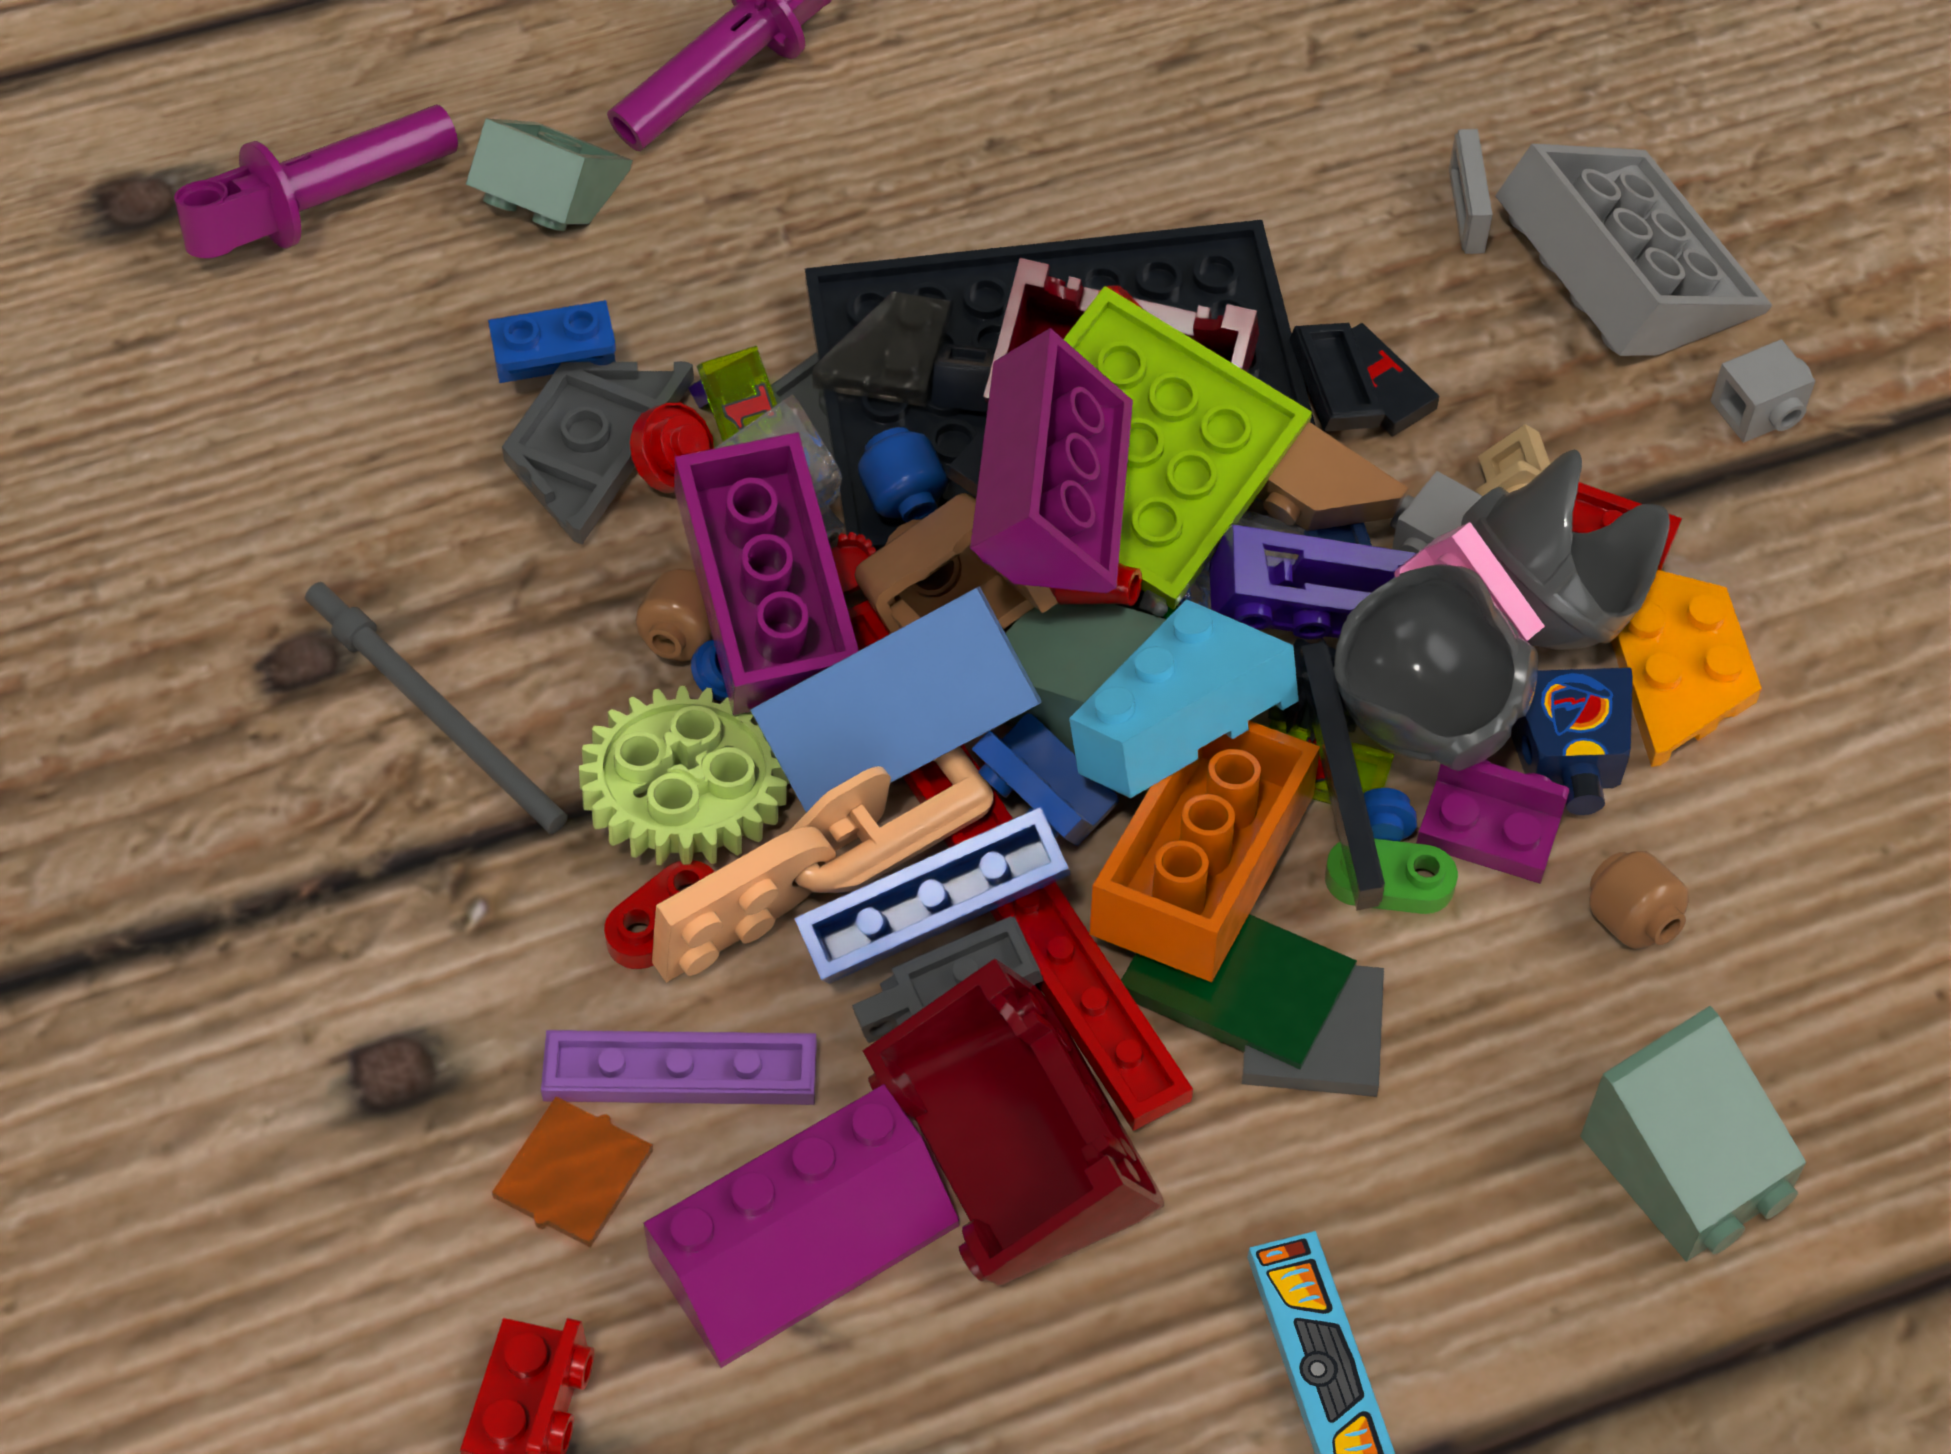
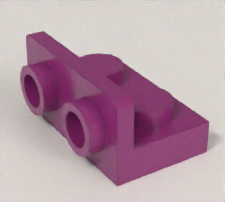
M1486 759L1460 771L1453 770L1440 763L1437 780L1418 832L1416 844L1431 845L1445 851L1449 856L1541 884L1570 790L1566 786L1552 782L1543 775L1535 773L1524 774L1491 764Z

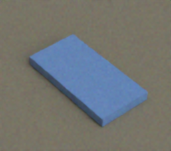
M979 586L761 703L750 711L807 813L828 791L867 769L877 766L883 767L890 775L891 783L1039 705L1042 700Z

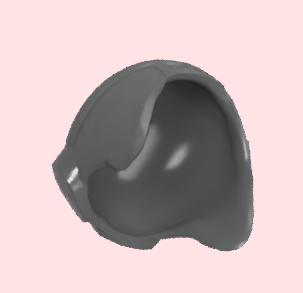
M1575 449L1557 457L1530 483L1518 490L1509 493L1502 487L1492 489L1464 514L1461 521V526L1469 522L1473 525L1545 627L1527 642L1532 646L1551 650L1582 649L1599 643L1607 644L1615 639L1639 611L1656 576L1670 525L1669 514L1664 507L1654 504H1642L1624 513L1606 527L1589 533L1572 532L1573 509L1582 470V458Z
M1437 564L1401 573L1398 577L1380 586L1359 602L1355 609L1347 616V620L1340 632L1333 670L1338 691L1346 710L1359 728L1373 741L1397 754L1425 761L1435 760L1453 770L1460 771L1476 765L1495 754L1510 738L1511 728L1516 720L1526 715L1536 689L1539 656L1537 649L1519 636L1514 625L1498 608L1485 583L1477 573L1463 566Z

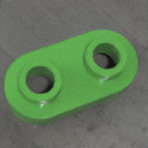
M1374 839L1385 887L1382 902H1380L1378 907L1373 908L1430 914L1442 910L1450 903L1454 895L1458 871L1455 862L1445 851L1431 845ZM1338 842L1328 855L1325 883L1330 893L1336 899L1345 904L1355 906L1341 843ZM1425 869L1431 871L1435 875L1432 877H1423L1419 875L1415 870Z

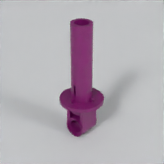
M731 0L734 7L607 112L610 124L618 136L636 151L643 150L765 46H768L784 58L794 59L800 55L805 49V37L801 25L832 0Z
M436 104L281 163L262 143L258 141L246 143L239 152L238 168L206 180L188 183L176 191L174 200L185 250L194 257L214 258L227 254L238 246L267 235L281 248L287 249L295 246L301 238L299 212L455 153L458 149V138L453 122L445 109Z

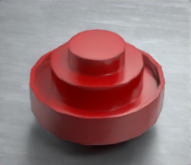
M664 403L641 413L633 425L630 437L631 458L638 474L650 487L663 493H675L676 456L714 449L713 436L706 421L693 408L682 403Z

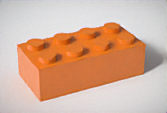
M1248 720V731L1234 739H1231L1227 734L1220 736L1197 750L1198 760L1151 786L1092 885L1089 935L1212 982L1314 796L1320 746Z

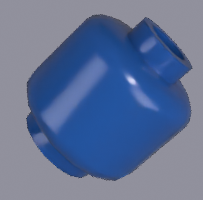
M891 428L875 435L866 444L865 453L858 463V474L872 506L878 514L885 518H902L906 523L911 520L924 519L936 510V502L941 499L947 489L948 478L932 442L924 434L909 431L907 428Z

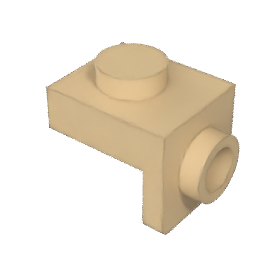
M1524 424L1480 454L1478 458L1487 482L1478 487L1475 492L1484 496L1492 489L1502 487L1510 493L1524 487L1550 464L1540 433Z

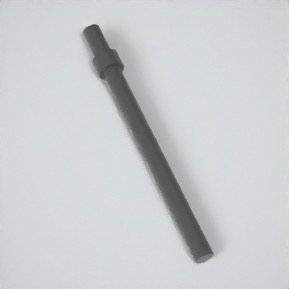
M323 582L315 583L308 589L305 600L332 625V635L349 651H359L549 834L558 832L565 825L568 815L376 633L377 625L360 608H349Z

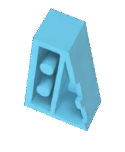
M1186 599L1069 718L1078 774L1132 798L1198 760L1197 750L1220 736L1227 734L1231 739H1234L1248 731V720L1274 705H1277L1281 710L1299 701L1293 645Z

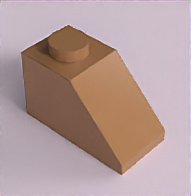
M1308 422L1270 475L1257 498L1263 501L1265 510L1276 520L1286 525H1294L1296 523L1306 531L1393 518L1399 510L1409 488Z

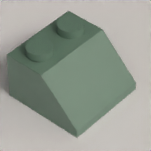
M486 118L466 185L485 192L483 201L490 205L509 211H516L517 206H521L534 212L532 221L554 230L565 231L567 224H590L628 174L633 160L538 122Z

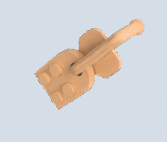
M959 746L934 760L953 786L879 828L876 823L880 820L885 810L891 777L881 766L859 773L824 794L788 832L775 837L657 904L652 954L653 965L666 983L684 972L687 976L696 975L712 965L718 958L720 951L739 940L746 944L762 937L773 927L777 918L793 909L812 892L840 893L860 889L987 814L993 803V791L989 783L979 774V770ZM860 838L862 843L836 857L835 851Z

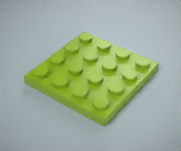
M1104 286L1063 340L1133 400L1119 563L1139 568L1142 573L1141 590L1144 592L1150 590L1166 599L1167 606L1174 610L1214 556L1222 536L1233 524L1236 525L1306 424L1311 421L1312 411Z

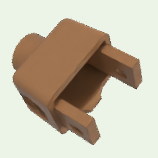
M967 493L956 495L924 519L911 520L900 525L889 536L886 545L862 561L855 571L857 585L870 601L890 634L979 586L1003 629L1034 607L1043 614L1058 602L1049 587L1013 584L991 565L984 563L970 549L976 497Z

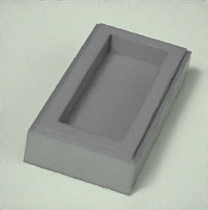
M1460 129L1454 138L1449 174L1461 247L1465 254L1485 253L1493 214L1478 129Z

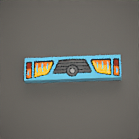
M1316 1231L1250 1247L1247 1259L1314 1453L1395 1454Z

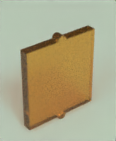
M555 1097L492 1191L494 1199L533 1218L538 1229H545L549 1226L591 1248L653 1152V1145L612 1125L611 1118L607 1114L596 1117Z

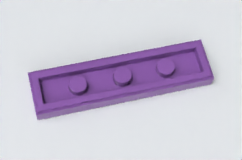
M546 1030L541 1084L542 1098L546 1102L815 1105L816 1033Z

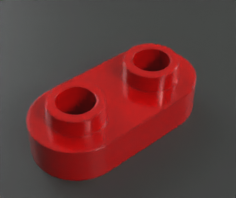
M692 860L691 864L685 865L681 861H677L664 868L618 904L609 913L604 925L607 949L613 960L630 969H645L654 966L652 954L656 905L680 892L677 890L678 887L694 884L715 871L700 861ZM640 922L648 925L641 932L627 930L633 923Z

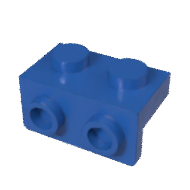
M606 300L488 320L499 383L553 375L561 362H591L595 365H608L616 362V343Z
M1032 714L1024 715L1003 739L989 730L972 748L985 762L979 769V774L1005 798L1015 790L1031 806L1026 813L1041 807L1055 838L1061 834L1065 839L1079 846L1119 803V796L1112 789L1078 774L1075 754Z

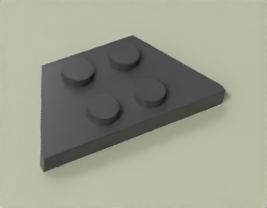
M678 361L674 362L673 371H638L637 362H613L608 365H595L591 362H561L502 446L504 462L574 542L584 543L635 468L631 458L630 437L633 425L641 413L664 403H679L688 387L694 381L693 364Z

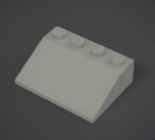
M1531 144L1495 195L1509 213L1511 224L1527 236L1540 253L1539 258L1542 264L1559 277L1569 290L1570 299L1574 305L1587 313L1601 331V338L1605 345L1619 354V356L1660 355L1766 314L1772 306L1771 302L1646 150Z

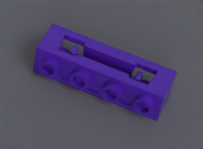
M1233 524L1222 536L1214 556L1209 561L1211 610L1257 630L1270 628L1291 631L1295 636L1302 639H1319L1323 637L1339 639L1340 632L1349 613L1369 594L1394 579L1395 570L1417 553ZM1264 550L1297 554L1299 556L1297 559L1267 556Z

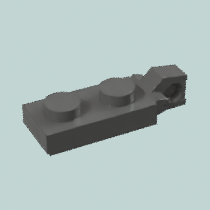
M1015 916L1005 918L891 968L894 975L880 983L883 992L852 1005L856 1019L867 1042L877 1041L994 958L1033 985L1043 981L1040 969Z

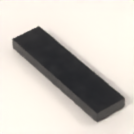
M1324 642L1301 646L1299 670L1316 742L1320 746L1319 755L1356 911L1378 907L1380 902H1382L1385 882L1328 645H1324Z

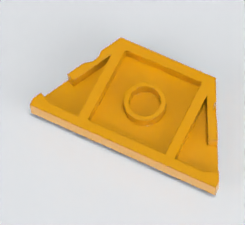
M1657 570L1655 579L1641 608L1615 639L1611 641L1619 668L1632 669V709L1651 767L1661 766L1670 759L1672 751L1693 737L1699 741L1716 730L1719 722L1724 718L1735 717L1757 703L1762 690L1727 587Z

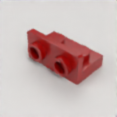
M567 1318L562 1331L512 1319H502L460 1448L461 1454H566L574 1425V1415L567 1413L574 1389L584 1390L586 1388L594 1362V1347L587 1346L582 1321Z

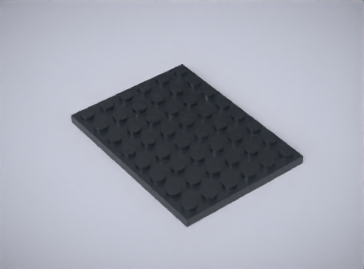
M1263 220L805 268V284L844 530L847 536L850 532H854L857 536L863 534L866 540L870 539L872 541V546L876 549V552L884 547L889 536L906 522L902 518L890 519L882 517L873 508L858 474V463L865 453V446L875 435L891 428L903 427L912 432L922 433L932 442L948 476L949 465L985 427L987 411L945 408L933 405L934 364L940 347L944 343L996 349L1020 258L1049 264L1048 276L1065 281V287H1067L1069 276L1081 279L1083 287L1102 290L1104 286H1121L1133 298L1194 312H1197L1198 305L1209 307L1212 319H1217L1219 315L1224 316L1227 304L1256 310L1259 337L1249 374L1312 411L1304 378L1289 340L1292 332ZM1312 413V417H1311L1310 423H1312L1313 425H1315V421H1314V417H1313V413ZM948 478L946 492L936 502V509L956 495L971 493ZM1256 497L1241 518L1270 514L1265 510L1263 501Z

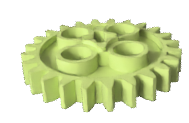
M680 686L676 699L667 700L659 689H654L653 704L647 706L639 699L631 697L629 698V715L613 709L609 710L608 728L594 725L592 728V744H586L582 747L583 765L579 766L580 789L582 790L584 810L592 811L593 827L595 829L608 827L609 843L612 846L622 843L629 838L631 857L637 858L648 847L655 849L656 865H662L670 853H679L683 865L691 864L693 854L697 852H703L706 859L711 864L717 863V848L725 846L730 852L738 856L742 854V836L760 842L763 839V823L776 825L778 822V806L786 805L787 785L789 780L752 712L733 716L729 698L727 697L720 704L714 703L712 688H706L701 693L699 699H690L687 688Z

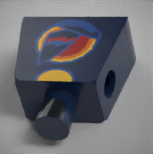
M1631 668L1538 670L1537 684L1531 706L1526 715L1518 718L1511 728V737L1524 773L1540 774L1549 778L1554 783L1568 787L1570 791L1566 807L1572 814L1589 815L1598 812L1605 806L1603 789L1615 788L1621 785L1631 750L1633 680Z

